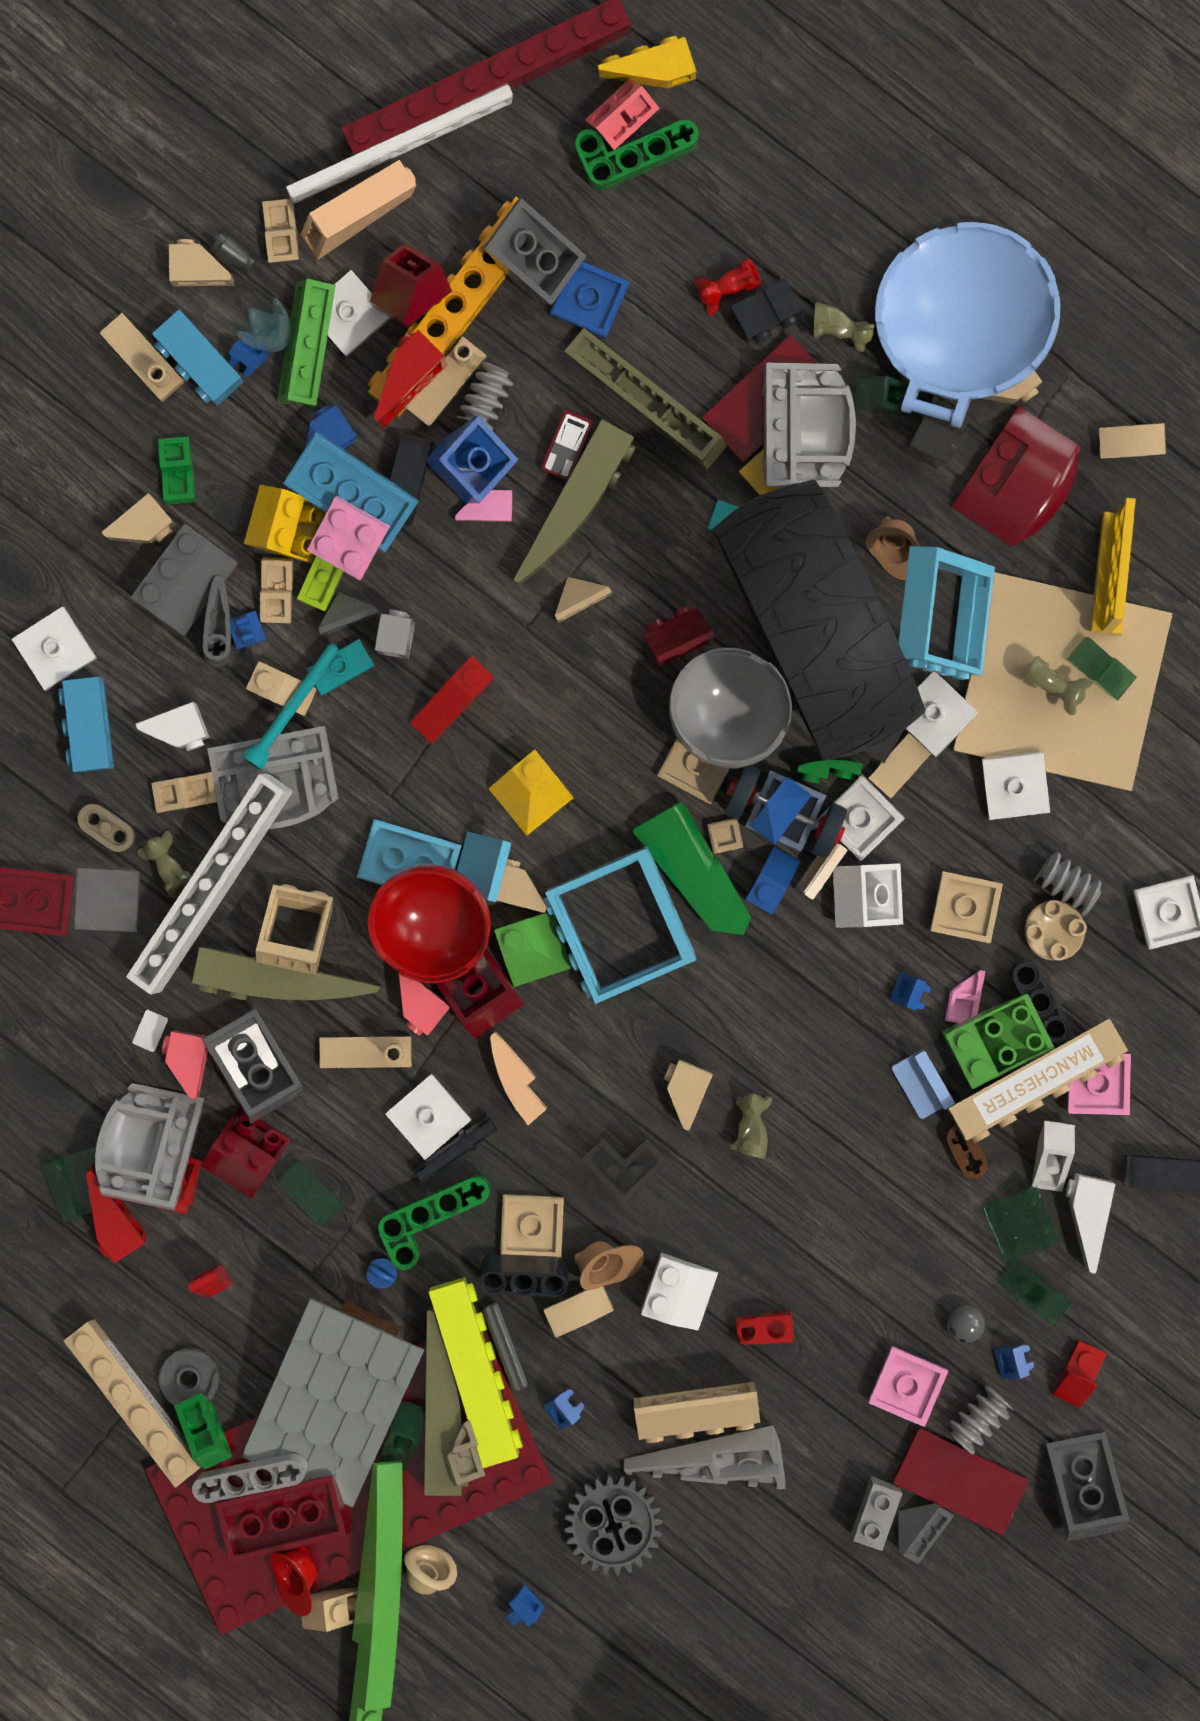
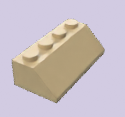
M754 1382L634 1398L639 1440L645 1439L646 1443L660 1442L664 1440L663 1436L676 1435L677 1439L690 1438L694 1436V1432L706 1431L708 1435L724 1432V1428L736 1426V1430H749L754 1428V1424L760 1423L758 1397Z

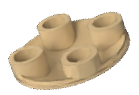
M1051 900L1039 904L1031 911L1025 924V937L1029 947L1036 955L1050 961H1061L1073 956L1080 949L1087 926L1076 908L1072 909V905L1066 902Z

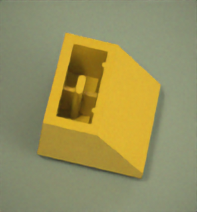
M260 485L244 544L274 554L312 563L314 554L307 551L326 512L299 494L282 488Z

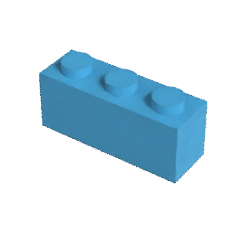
M180 310L176 311L152 333L158 340L154 346L165 358L171 355L178 362L174 368L186 381L191 377L199 385L195 391L206 403L212 400L218 406L244 382Z
M91 677L62 681L63 688H59V701L61 707L65 706L67 718L62 719L64 736H69L70 749H66L68 767H72L73 772L76 773L114 769L104 678Z

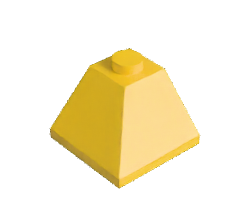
M536 750L527 755L489 788L526 836L574 798Z

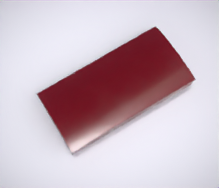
M333 1475L300 1482L289 1487L215 1503L229 1564L344 1537L351 1533L345 1506Z

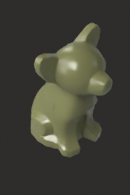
M816 302L814 338L819 339L823 334L833 335L839 339L850 338L855 350L863 352L865 345L873 337L875 324L866 321L854 323L839 308Z
M1036 656L1023 679V683L1033 688L1040 687L1047 692L1060 694L1064 702V709L1069 715H1075L1076 706L1083 702L1086 689L1090 688L1093 684L1091 680L1086 678L1067 682L1058 672L1049 668V664L1042 660L1040 656Z
M165 831L162 837L150 838L145 843L144 848L137 851V854L143 860H153L156 862L157 871L165 883V890L171 898L175 899L180 896L192 876L188 871H183L180 864L168 854L169 848L173 843V836L169 831Z
M751 1093L744 1096V1098H737L736 1105L743 1112V1116L738 1124L737 1140L735 1143L730 1144V1149L765 1159L768 1138L761 1114L771 1105L772 1097L762 1098L758 1094Z

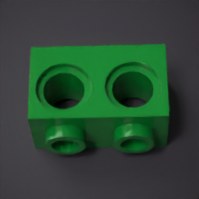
M203 1393L174 1405L195 1462L206 1470L233 1457L214 1404Z

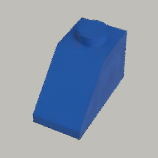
M328 405L314 414L316 419L310 422L306 447L316 432H319L342 449L347 448L359 439L338 407L335 405L330 408Z
M773 847L744 900L773 915L800 861Z

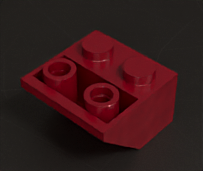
M404 243L382 260L370 303L374 308L407 327L417 321L421 315L434 305L439 304L443 298L452 292V289L440 263L409 244Z
M239 1107L210 1148L201 1167L253 1199L291 1139L259 1119L250 1124L243 1110Z

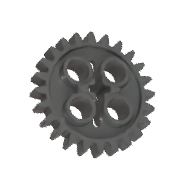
M608 1474L607 1483H602L601 1479L596 1477L595 1487L586 1482L584 1483L585 1494L579 1491L575 1492L578 1503L569 1501L568 1506L574 1513H565V1519L572 1522V1524L564 1526V1532L573 1533V1535L567 1538V1544H577L572 1554L578 1555L583 1553L581 1564L583 1565L591 1560L592 1571H595L601 1565L603 1566L604 1575H607L609 1568L614 1567L615 1573L618 1576L620 1568L625 1566L626 1570L631 1573V1563L635 1562L638 1566L642 1567V1556L649 1559L652 1558V1553L648 1548L659 1547V1543L653 1537H660L663 1534L662 1530L655 1527L663 1523L662 1517L654 1516L661 1511L660 1505H650L655 1499L654 1494L645 1497L646 1486L643 1485L637 1490L635 1488L636 1479L634 1478L627 1485L624 1484V1475H620L618 1482H613L611 1474ZM624 1498L630 1501V1509L625 1512L618 1511L614 1507L617 1500ZM604 1499L609 1502L614 1521L619 1523V1535L624 1543V1550L619 1549L613 1528L607 1527L609 1526V1517L602 1502ZM597 1509L602 1513L603 1517L598 1522H591L585 1515L589 1510ZM635 1527L642 1534L637 1540H629L625 1536L626 1530ZM601 1538H608L612 1541L613 1546L609 1550L603 1551L596 1546V1542Z

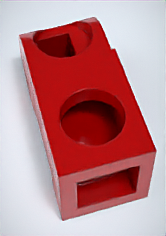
M792 1311L735 1318L738 1344L791 1343L794 1340Z

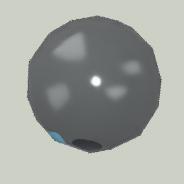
M970 1305L958 1306L952 1310L947 1320V1328L951 1337L965 1344L978 1340L984 1333L986 1325L981 1311Z

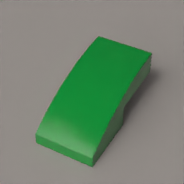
M189 436L158 439L163 501L165 505L196 502Z

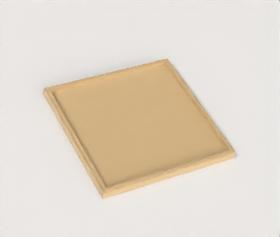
M994 572L982 676L970 675L965 694V700L979 714L956 736L953 751L983 758L1043 751L1045 770L1048 773L1132 791L1173 613L1125 602L1121 636L1090 633L1094 595ZM1036 656H1040L1042 660L1049 664V668L1058 672L1067 682L1076 681L1080 678L1092 681V686L1086 689L1085 699L1076 706L1075 715H1069L1065 711L1064 702L1060 694L1047 692L1040 687L1033 688L1023 683L1024 676Z

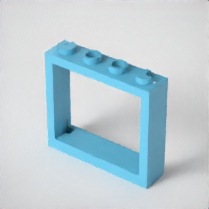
M910 546L899 634V645L906 661H908L909 667L923 668L924 671L938 672L937 674L952 676L953 679L959 680L969 679L970 675L982 676L994 566L939 547ZM938 568L962 576L952 661L928 654Z
M648 846L551 887L545 892L547 898H544L547 906L546 909L550 916L556 915L560 924L556 926L562 943L568 942L572 953L568 954L569 960L575 971L580 969L584 981L581 982L582 989L585 991L588 999L593 998L595 1004L696 960L695 951ZM639 861L680 954L601 988L560 895Z

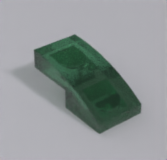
M1085 637L1067 658L1070 664L1117 701L1137 678L1119 660L1111 657L1090 637Z
M299 1159L276 1179L293 1200L321 1227L343 1207L342 1202Z

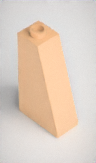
M400 160L310 212L301 236L317 260L411 197L416 187V180L412 171L408 167L404 168Z

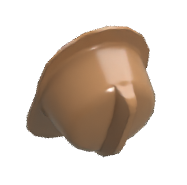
M887 516L883 518L878 528H875L868 534L866 547L890 575L906 581L910 546L920 545L916 541L913 528L908 523L898 519H891Z
M603 1241L592 1243L584 1251L574 1256L575 1263L581 1273L579 1278L580 1285L585 1290H593L628 1279L642 1266L644 1252L634 1245L615 1248Z

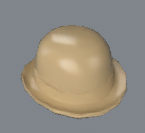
M421 1545L411 1548L406 1552L404 1558L407 1568L405 1574L406 1581L415 1592L425 1595L433 1594L437 1590L448 1589L455 1583L457 1577L456 1564L452 1557L443 1549L432 1545Z

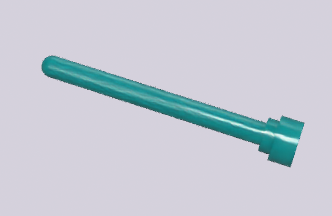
M329 644L259 743H254L252 747H247L241 756L246 762L260 771L268 762L267 757L269 753L267 751L337 655V645Z

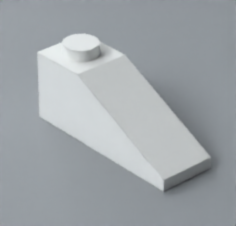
M1075 1173L1074 1180L1069 1179L1066 1197L1070 1198L1069 1206L1085 1268L1091 1273H1096L1115 1183L1110 1180Z

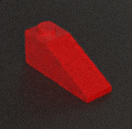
M471 656L410 723L433 744L495 680L494 676Z
M92 1163L88 1167L86 1177L98 1240L97 1246L105 1258L110 1257L116 1263L145 1244L147 1233L122 1199L101 1195L95 1163Z

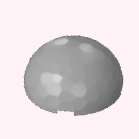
M719 648L697 656L681 670L670 693L669 715L674 733L679 742L694 757L709 765L720 768L736 769L753 765L765 759L780 745L789 729L791 721V696L780 672L770 662L768 663L757 655L752 654L751 651L740 648Z

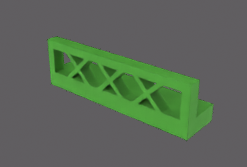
M311 279L296 282L277 397L278 403L288 404L293 402L312 407L317 405L336 285Z

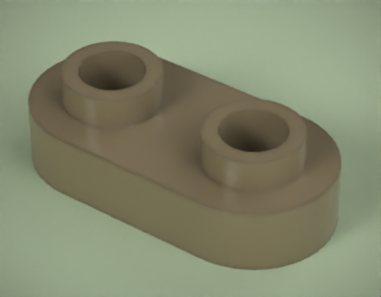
M89 804L80 810L78 814L80 828L108 849L115 852H123L133 845L135 840L133 828L103 806ZM96 813L100 817V822L97 825H92L90 817ZM118 831H122L125 834L124 841L120 843L115 840V834Z

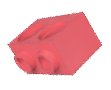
M629 79L589 115L585 121L592 130L599 133L607 146L615 150L660 108L642 85Z

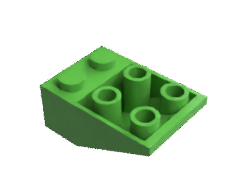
M1027 993L978 1013L963 1022L941 1031L971 1089L1054 1049Z

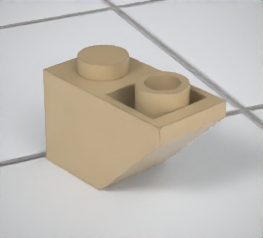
M358 1587L326 1590L311 1594L312 1609L311 1613L306 1617H302L303 1628L328 1632L353 1624Z

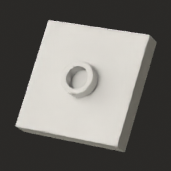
M352 270L334 284L336 287L328 330V337L346 357L391 319L371 305L372 293Z
M65 607L59 608L12 639L45 691L97 659Z
M932 672L918 687L925 713L906 729L937 757L979 713L936 672Z
M1043 751L982 759L989 820L1050 813Z
M863 775L834 802L847 809L842 825L845 827V831L840 841L860 861L905 819ZM828 809L819 817V819L826 815Z
M1194 875L1133 890L1147 949L1200 937V899Z
M433 1074L429 1075L386 1113L387 1117L425 1160L471 1121L467 1113Z

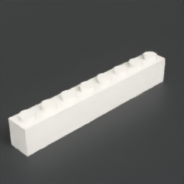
M270 774L258 775L126 978L150 995L162 992L293 793V790Z

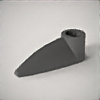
M214 576L205 615L203 657L209 666L219 668L226 665L230 659L231 632L224 577ZM214 646H220V656L213 655L212 650Z

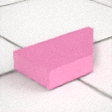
M491 490L480 503L466 504L455 515V520L512 522V490Z
M979 970L950 990L945 1021L960 1023L978 1014L985 971Z

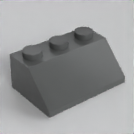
M184 524L131 598L185 636L207 607L214 576H223L224 581H226L238 565V562L187 524Z

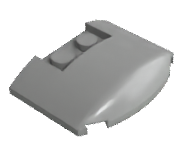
M765 363L762 396H764V456L762 457L765 486L782 487L813 479L817 481L820 487H838L841 481L838 480L845 471L846 466H849L854 450L856 418L852 394L849 385H845L838 371H841L838 364Z
M325 726L280 734L267 751L269 753L267 757L268 762L261 771L241 757L248 746L252 747L254 743L258 744L261 738L207 749L220 820L225 823L229 821L259 774H270L293 790V793L269 829L283 828L304 822L320 814L331 803L339 799Z
M132 1083L127 1088L130 1092L121 1100H116L110 1108L98 1136L95 1168L100 1184L99 1190L103 1196L174 1211L182 1190V1182L194 1138L198 1131L204 1098H189L186 1094Z

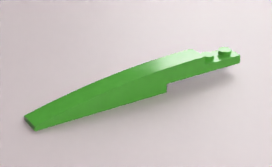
M400 1461L373 1463L352 1640L359 1645L349 1721H382L383 1708L391 1706L397 1648L402 1564L403 1485L402 1462Z

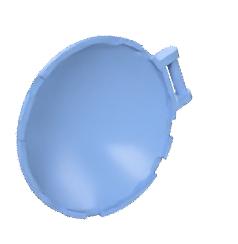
M978 222L957 223V226L940 230L936 228L916 238V242L903 252H900L888 267L880 283L875 306L877 332L884 352L898 372L910 381L901 411L910 414L914 411L951 422V426L961 428L971 399L984 398L1006 391L1022 382L1041 364L1053 345L1060 321L1059 291L1055 276L1045 258H1042L1031 247V244L1018 234L996 225ZM919 390L958 401L955 410L917 400Z

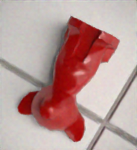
M749 258L738 264L737 268L725 273L717 282L709 281L706 278H698L693 282L698 288L700 301L707 306V314L709 316L717 313L722 295L737 293L743 289L750 291L762 285L758 270Z

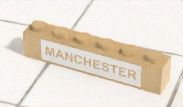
M1108 1019L947 1110L964 1140L967 1141L972 1138L973 1142L976 1143L990 1135L988 1129L992 1126L999 1124L1003 1128L1016 1121L1015 1114L1026 1109L1027 1113H1030L1043 1106L1044 1103L1041 1099L1052 1094L1054 1098H1057L1071 1090L1068 1085L1069 1083L1079 1078L1082 1084L1098 1075L1095 1071L1096 1068L1106 1064L1109 1069L1124 1060L1122 1054L1127 1052L1128 1049L1113 1023Z
M95 1319L85 1323L64 1340L65 1344L175 1488L201 1468L193 1460L186 1438Z

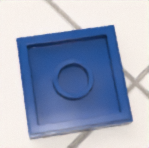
M582 262L556 298L550 315L581 329L585 328L588 332L606 339L630 282L586 262Z

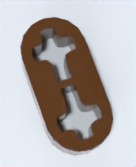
M956 1124L950 1126L946 1131L945 1140L960 1171L970 1179L981 1178L986 1173L988 1164L978 1142L974 1143L972 1138L967 1141L964 1140L967 1148L963 1150L959 1143H952L951 1140L955 1137L954 1131L959 1130ZM969 1152L974 1160L980 1159L981 1161L977 1166L979 1171L976 1173L971 1169L966 1170L965 1168L969 1164L965 1154Z

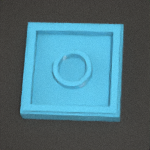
M467 831L457 871L476 885L485 900L496 902L511 843Z

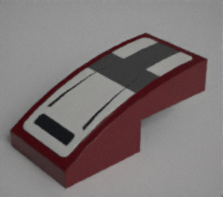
M566 409L541 469L569 480L584 448L594 420Z

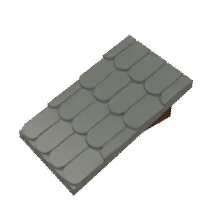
M311 1298L245 1447L242 1458L252 1462L291 1453L299 1454L305 1458L308 1464L307 1473L301 1482L333 1475L343 1503L353 1507L424 1349L398 1338L397 1334L401 1326L347 1301L338 1311ZM289 1465L287 1470H292L294 1474H297L299 1470L293 1469L292 1465Z

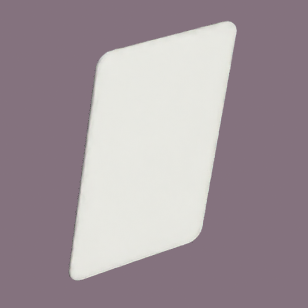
M146 1010L132 1041L133 1044L154 1052L168 1019Z

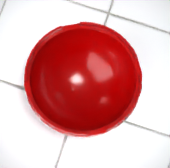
M423 864L405 868L388 878L376 892L368 915L369 936L375 951L382 961L385 960L399 971V974L403 977L423 983L447 982L466 974L481 959L488 945L491 930L489 909L476 885L462 873L449 867L434 864Z

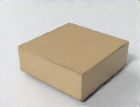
M734 818L707 824L713 854L743 848L738 819Z

